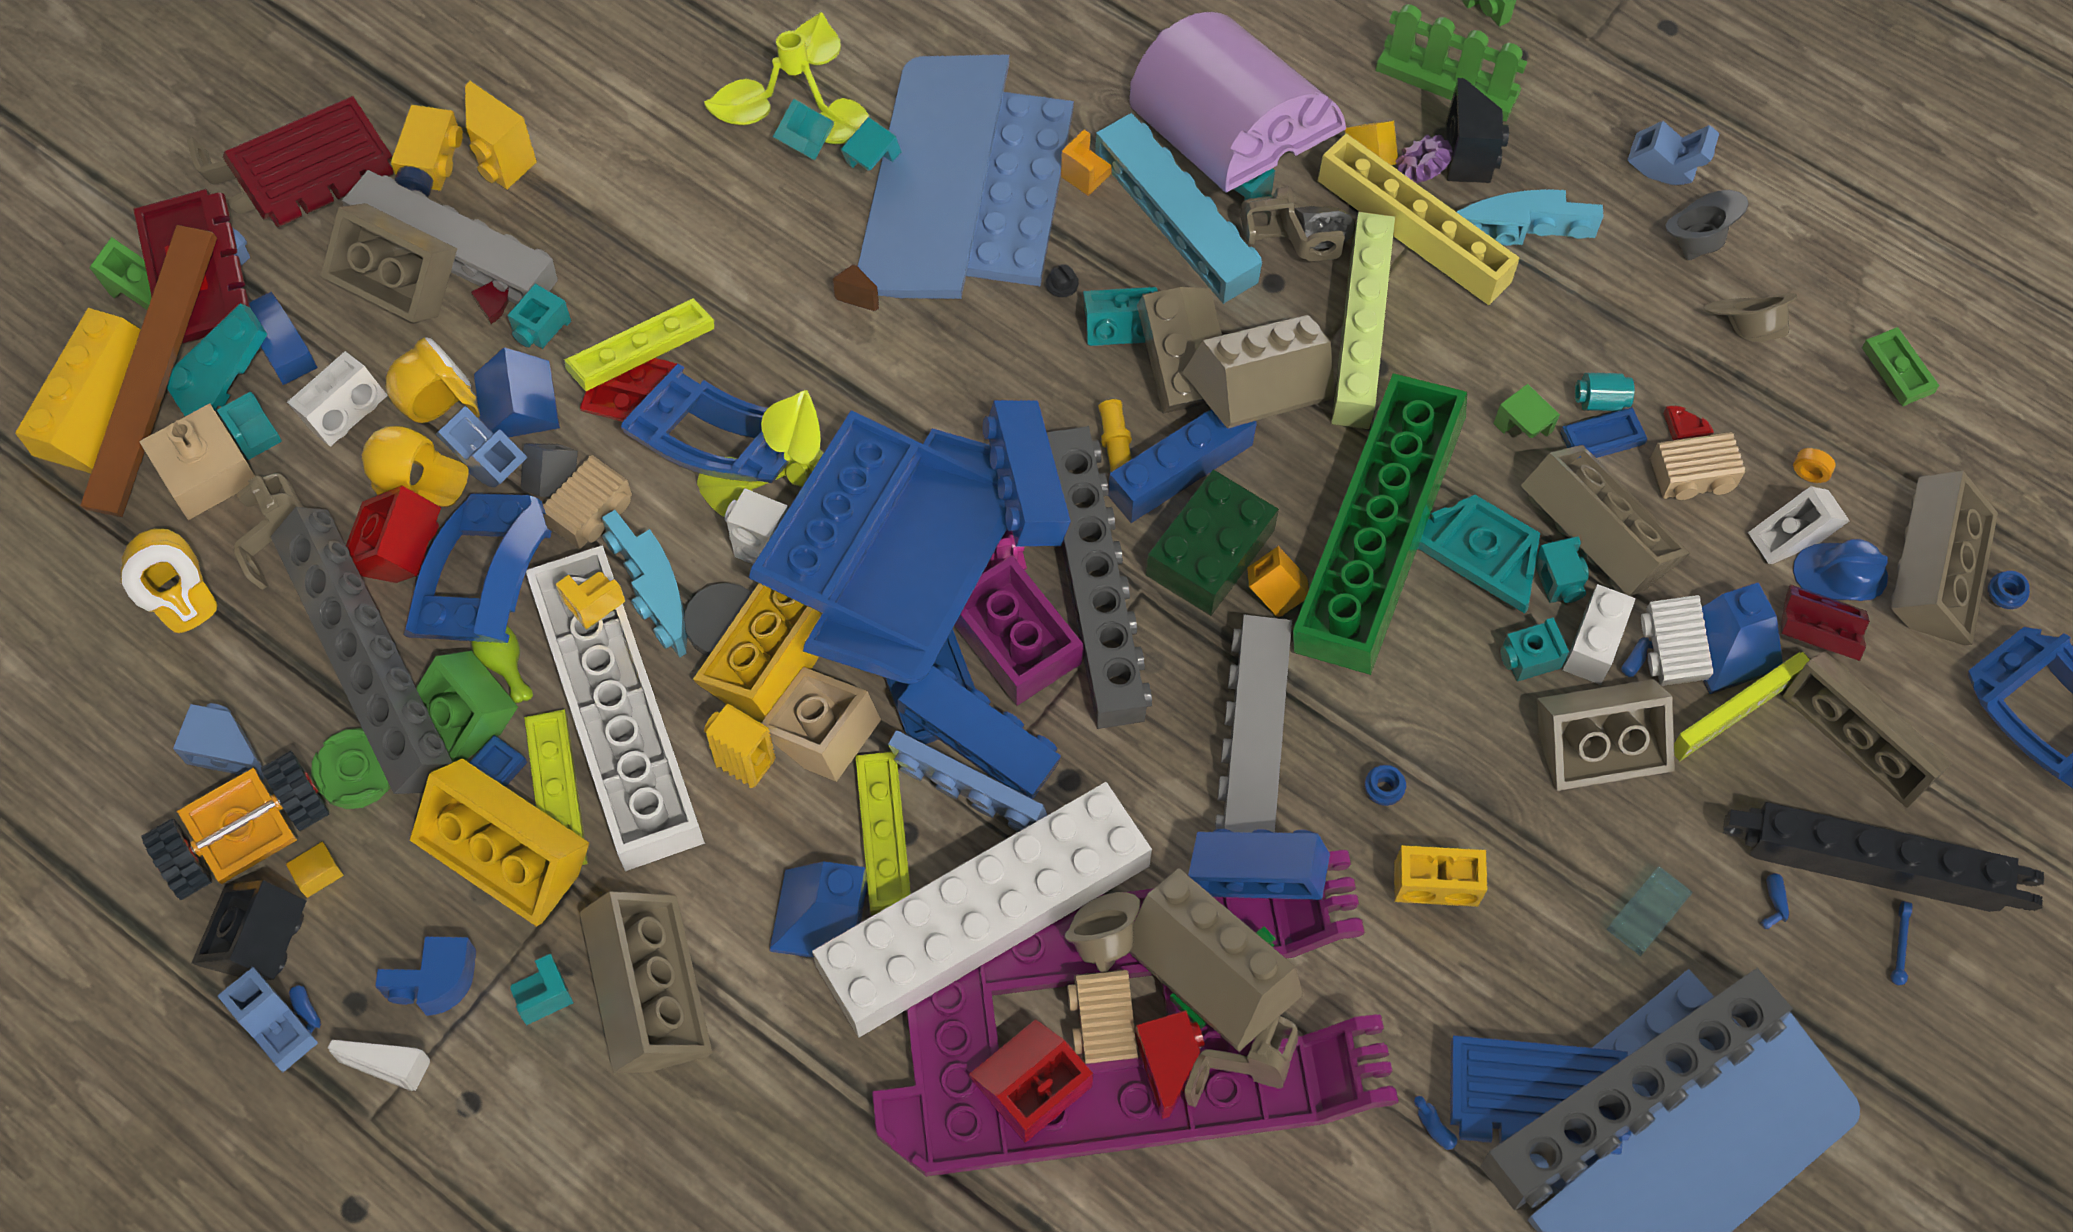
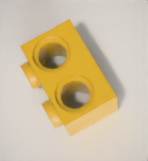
M1401 845L1394 862L1395 902L1479 906L1487 892L1486 850Z

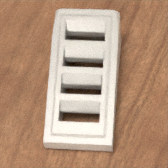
M332 1040L328 1047L329 1052L338 1062L410 1091H416L430 1063V1059L425 1052L418 1048Z

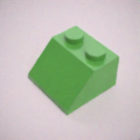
M472 651L436 656L416 688L440 738L444 742L452 762L460 759L467 760L481 750L494 735L499 737L518 708L516 703Z

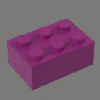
M1013 555L981 575L954 626L1011 700L1018 706L1081 665L1083 643Z

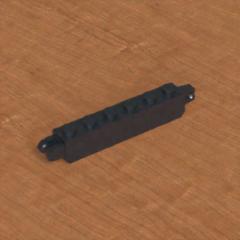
M1765 802L1761 808H1750L1749 812L1731 809L1724 818L1723 833L1745 839V845L1751 847L1750 855L1758 860L1988 912L2001 911L2005 906L2029 911L2042 909L2043 896L2018 890L2017 884L2031 887L2044 885V872L2018 865L2019 858Z

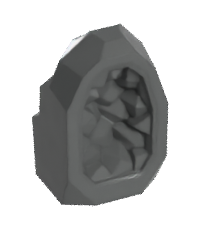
M1306 206L1294 208V212L1306 237L1319 232L1342 231L1345 243L1355 232V221L1346 211L1337 207ZM1324 241L1319 243L1316 247L1310 248H1331L1334 245V242Z

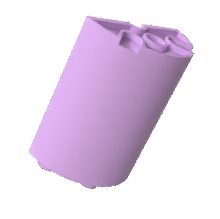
M1196 13L1162 30L1142 57L1130 83V107L1225 192L1276 167L1279 158L1285 152L1290 151L1296 156L1346 129L1344 116L1337 104L1232 18L1221 13Z

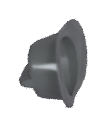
M1721 190L1706 194L1680 213L1671 217L1666 223L1667 232L1677 238L1678 245L1687 260H1693L1703 254L1718 251L1727 240L1729 226L1746 213L1749 205L1747 197L1741 192L1733 190Z

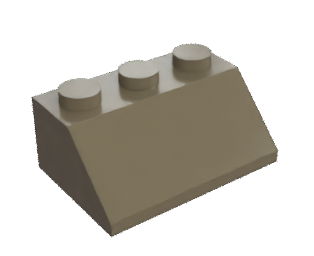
M1177 287L1144 294L1138 302L1137 308L1162 413L1165 414L1207 405V402L1184 375L1183 371L1203 340L1222 336L1211 288Z
M1654 679L1537 698L1539 737L1552 782L1557 791L1675 771L1673 698Z

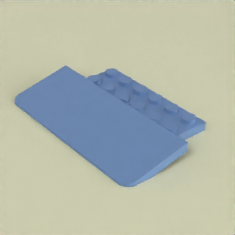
M1009 55L920 56L907 62L902 70L889 131L897 137L902 152L893 162L884 156L882 158L858 267L878 287V295L894 298L961 299L966 276L1041 286L1061 179L1062 150L1067 146L1074 101L1004 92L1009 68Z
M1688 969L1592 1048L1628 1051L1629 1056L1714 998V996ZM1790 1012L1783 1021L1787 1028L1775 1039L1766 1043L1761 1038L1751 1045L1755 1049L1754 1052L1741 1063L1734 1066L1728 1061L1719 1069L1722 1074L1703 1089L1698 1084H1695L1686 1091L1689 1097L1670 1112L1662 1107L1652 1114L1656 1120L1649 1127L1637 1135L1631 1132L1628 1141L1622 1140L1621 1155L1609 1154L1605 1158L1600 1159L1595 1154L1585 1161L1588 1167L1578 1177L1569 1183H1566L1561 1178L1550 1187L1555 1196L1530 1216L1528 1221L1536 1232H1732L1855 1126L1860 1116L1858 1100ZM1733 1018L1734 1022H1735L1737 1025L1741 1026V1025ZM1699 1039L1706 1049L1715 1051L1714 1046L1709 1041ZM1666 1061L1667 1066L1673 1072L1683 1074L1681 1068L1676 1063ZM1632 1084L1638 1094L1650 1097L1645 1087L1639 1084ZM1530 1154V1159L1536 1166L1549 1168L1544 1157L1538 1154Z

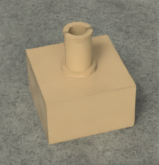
M211 404L180 420H176V422L171 423L169 426L139 441L188 520L234 496L249 485L248 481L255 477Z

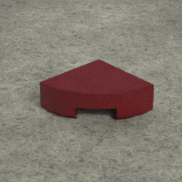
M491 281L471 292L473 299L490 324L497 321L503 315L509 302V287L502 292Z

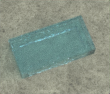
M1658 866L1606 930L1641 957L1693 892Z

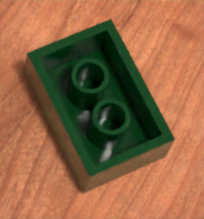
M1213 469L1148 554L1146 576L1212 616L1275 531L1279 508Z

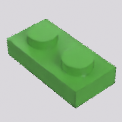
M1898 327L1869 338L1863 344V351L1902 406L1934 394L1940 386Z

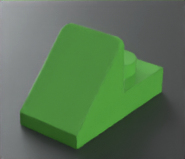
M111 237L89 267L110 296L115 298L121 292L148 310L152 296L144 259Z

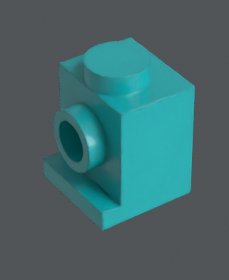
M536 283L507 315L513 330V337L527 348L535 344L543 349L563 325L568 326L571 322L565 300Z
M1579 536L1543 544L1539 549L1535 568L1549 603L1562 600L1565 603H1572L1582 599L1587 594L1584 586L1589 578V571L1584 558H1579L1577 554L1581 545Z
M1553 617L1546 619L1542 624L1507 634L1500 650L1506 669L1512 670L1517 682L1561 669L1569 654L1566 643Z

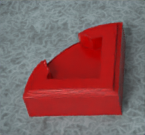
M1666 406L1663 414L1673 441L1714 434L1713 428L1706 419H1700L1698 416L1685 411L1686 408L1682 406Z

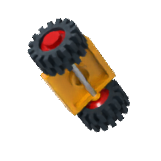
M292 751L261 767L264 777L274 792L273 795H270L259 774L252 768L178 810L177 812L192 836L193 841L190 842L186 833L183 832L181 826L173 818L141 836L142 842L147 848L149 856L153 859L154 865L177 898L183 900L212 883V878L200 857L202 855L217 881L223 884L297 841L280 810L284 809L299 832L330 815L314 782Z

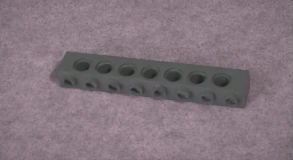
M1089 426L1047 432L1071 520L1061 547L1079 639L1083 643L1082 654L1097 729L1145 722L1146 708L1152 706V695L1149 683H1142L1140 671L1145 670L1141 646L1135 647L1132 635L1137 634L1136 617L1134 611H1127L1125 599H1130V590L1127 576H1120L1118 565L1123 563L1120 542H1113L1111 530H1115V517L1113 508L1105 506L1104 496H1108V483L1106 474H1099L1097 463H1101L1102 460L1099 441H1092ZM1072 469L1082 470L1083 473L1072 474L1069 471ZM1084 502L1090 504L1091 506L1088 508H1080L1077 507L1075 504ZM1092 536L1098 540L1096 542H1086L1082 538ZM1094 570L1102 571L1106 575L1102 577H1093L1088 573ZM1100 605H1107L1113 610L1103 613L1095 608ZM1113 640L1118 642L1120 646L1117 648H1107L1102 643ZM1114 676H1121L1128 682L1116 685L1109 679Z
M295 507L271 535V539L393 793H424L429 773L453 763L444 742L429 716L428 710L396 649L395 643L389 635L329 511L326 509Z
M1756 968L1490 1150L1480 1167L1514 1211L1526 1202L1531 1207L1538 1205L1553 1192L1550 1186L1556 1181L1563 1178L1566 1183H1569L1587 1169L1586 1160L1595 1154L1600 1159L1605 1158L1622 1144L1619 1137L1629 1130L1634 1135L1641 1133L1656 1120L1652 1114L1662 1107L1668 1112L1672 1111L1689 1097L1686 1091L1692 1086L1698 1084L1701 1089L1705 1088L1722 1074L1719 1068L1730 1061L1736 1066L1754 1052L1755 1049L1751 1045L1762 1038L1766 1043H1769L1787 1028L1783 1021L1793 1008L1762 972ZM1732 1016L1742 1019L1746 1023L1747 1028L1737 1025ZM1699 1039L1709 1041L1714 1046L1715 1051L1706 1049ZM1666 1061L1676 1063L1681 1068L1683 1074L1673 1072L1667 1066ZM1632 1084H1639L1645 1087L1650 1097L1638 1094ZM1598 1107L1610 1109L1615 1114L1617 1120L1606 1119L1600 1113ZM1571 1130L1576 1132L1581 1137L1583 1144H1575L1568 1140L1564 1131ZM1530 1154H1538L1544 1157L1549 1168L1536 1166L1531 1161Z

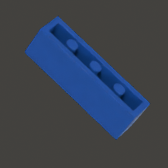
M994 400L989 416H985L983 420V436L985 439H989L991 467L997 470L999 478L998 495L1001 500L1005 501L1007 509L1006 527L1008 531H1012L1016 547L1061 546L1071 520L1039 403L1033 400Z
M1210 409L1111 472L1109 476V498L1129 522L1133 523L1209 474L1213 469L1215 470L1251 447L1254 441L1257 422L1253 421L1227 429L1214 411Z
M942 665L932 666L930 672L923 680L910 683L898 699L899 712L1001 784L1034 799L1059 764L1061 755L1056 752L1057 747L1054 743L1042 735H1037L1036 738L1022 729L1024 724L1020 719L1007 711L1001 714L990 706L991 701L986 695L975 688H971L968 691L956 682L958 680L957 676Z

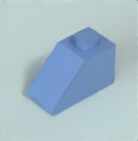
M213 703L207 704L206 707L190 704L173 747L185 764L241 775L254 768L261 780H264L261 770L263 766L243 729L232 716L231 711L224 706Z

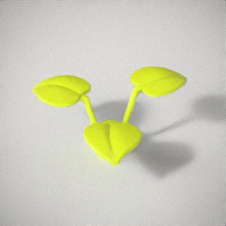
M822 12L803 23L795 31H786L777 37L778 57L772 59L773 69L766 90H764L761 83L755 80L740 79L727 84L711 99L704 101L705 107L710 113L727 123L747 125L758 122L771 111L767 98L773 95L779 69L782 68L789 75H799L804 72L816 103L822 111L820 114L834 122V126L825 141L826 143H847L869 117L867 111L853 100L837 99L829 107L822 100L810 71L809 63L812 65L826 64L836 58L841 51L839 36L829 25Z
M807 390L771 405L764 412L761 422L762 432L767 444L777 452H784V459L789 461L775 480L787 476L792 484L803 487L824 454L820 450L821 437L818 417ZM699 473L697 486L703 498L723 517H725L729 504L733 500L738 501L744 488L752 491V489L768 483L763 481L722 479Z

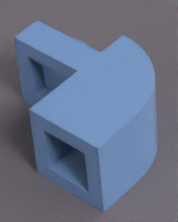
M1661 121L1636 133L1627 161L1650 179L1670 185L1688 184L1693 182L1697 167L1705 166L1713 158L1719 132L1711 125H1708L1687 136L1681 137L1664 121Z
M466 406L435 434L463 464L467 465L469 473L489 487L494 488L501 484L528 458L500 429L493 434Z
M254 967L218 995V998L235 1019L256 1040L282 1072L318 1044L300 1019Z

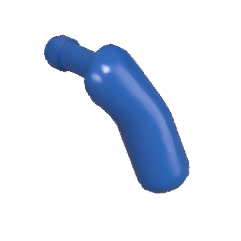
M1642 637L1638 640L1631 654L1621 667L1624 675L1633 677L1645 662L1648 648L1653 649L1652 641H1649V637Z
M1778 873L1770 874L1766 879L1769 897L1777 913L1762 920L1761 925L1764 929L1771 928L1772 925L1780 920L1786 922L1789 917L1784 880Z
M300 985L292 987L289 991V997L295 1012L308 1022L306 1029L310 1033L313 1032L315 1027L320 1029L321 1020L310 1002L306 989Z
M1422 1096L1415 1097L1414 1104L1419 1108V1118L1430 1136L1444 1149H1453L1458 1143L1457 1136L1441 1123L1435 1106L1426 1103Z

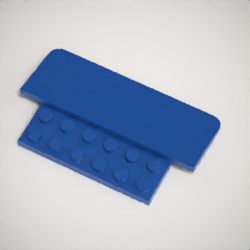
M852 410L850 411L753 564L749 575L750 579L822 613L805 642L803 652L901 683H916L928 675L1007 529L1005 519L1007 509L1005 501L1001 500L998 495L999 478L997 470L991 467V446L989 444L932 428L922 444Z

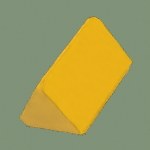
M323 841L286 863L296 885L306 898L344 876Z

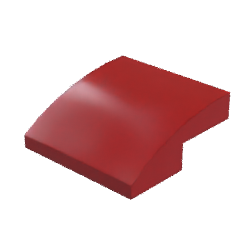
M654 358L586 391L580 410L623 422L678 363Z

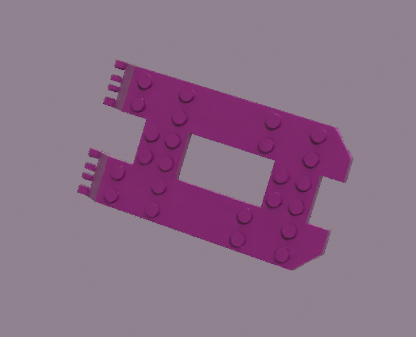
M1347 850L1329 852L1330 857L1327 871H1341L1349 868L1351 861ZM1351 877L1326 881L1322 900L1214 897L1255 933L1262 927H1265L1276 938L1273 942V948L1286 959L1297 957L1340 939L1355 938L1365 934L1363 921L1358 917L1333 923L1330 922L1329 913L1339 910L1350 911L1359 906L1358 896L1355 894L1332 896L1326 899L1330 895L1354 891L1356 889L1355 881ZM1154 888L1128 891L1127 893L1137 896L1140 900L1141 909L1147 894ZM1080 908L908 1008L907 1013L916 1086L872 1091L877 1138L925 1176L1323 1125L1372 1108L1391 1106L1399 1102L1396 1088L1393 1086H1384L1363 1092L1362 1079L1387 1077L1393 1072L1391 1062L1388 1061L1358 1066V1063L1361 1061L1380 1059L1389 1055L1388 1046L1385 1043H1375L1355 1049L1353 1037L1364 1034L1375 1035L1384 1030L1382 1016L1374 1014L1353 1017L1298 1037L1288 1074L1282 1088L1270 1087L1254 1082L1253 1077L1249 1074L1210 1068L1197 1106L1192 1107L1188 1105L1184 1088L1171 1116L1161 1119L1141 1057L1086 1064L1094 1073L1092 1088L1024 1143L970 1079L969 1074L999 1050L992 996L1066 987L1067 985L1075 984L1074 975L1100 972L1096 963L1085 962L1079 956L1074 943L1068 942L1065 939V934ZM1130 953L1115 960V963L1108 970H1128L1129 978L1153 976ZM1161 982L1166 1016L1181 1012L1170 1000V995L1173 992ZM1207 1024L1201 1029L1204 1047L1199 1048L1200 1054L1204 1050L1211 1049L1248 1056L1255 1038L1242 1050L1238 1051ZM1289 1038L1282 1039L1278 1050L1281 1054H1283Z

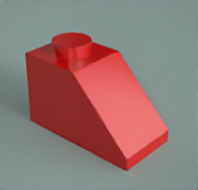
M1186 1010L1136 1025V1044L1161 1119L1171 1116L1189 1080L1193 1066L1200 1055L1199 1048L1204 1047L1201 1029L1197 1022L1190 1023Z

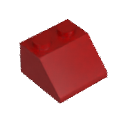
M402 485L363 501L346 543V547L360 576L393 583L417 576L426 556L424 554L428 543L438 530L439 523L437 518L441 507Z

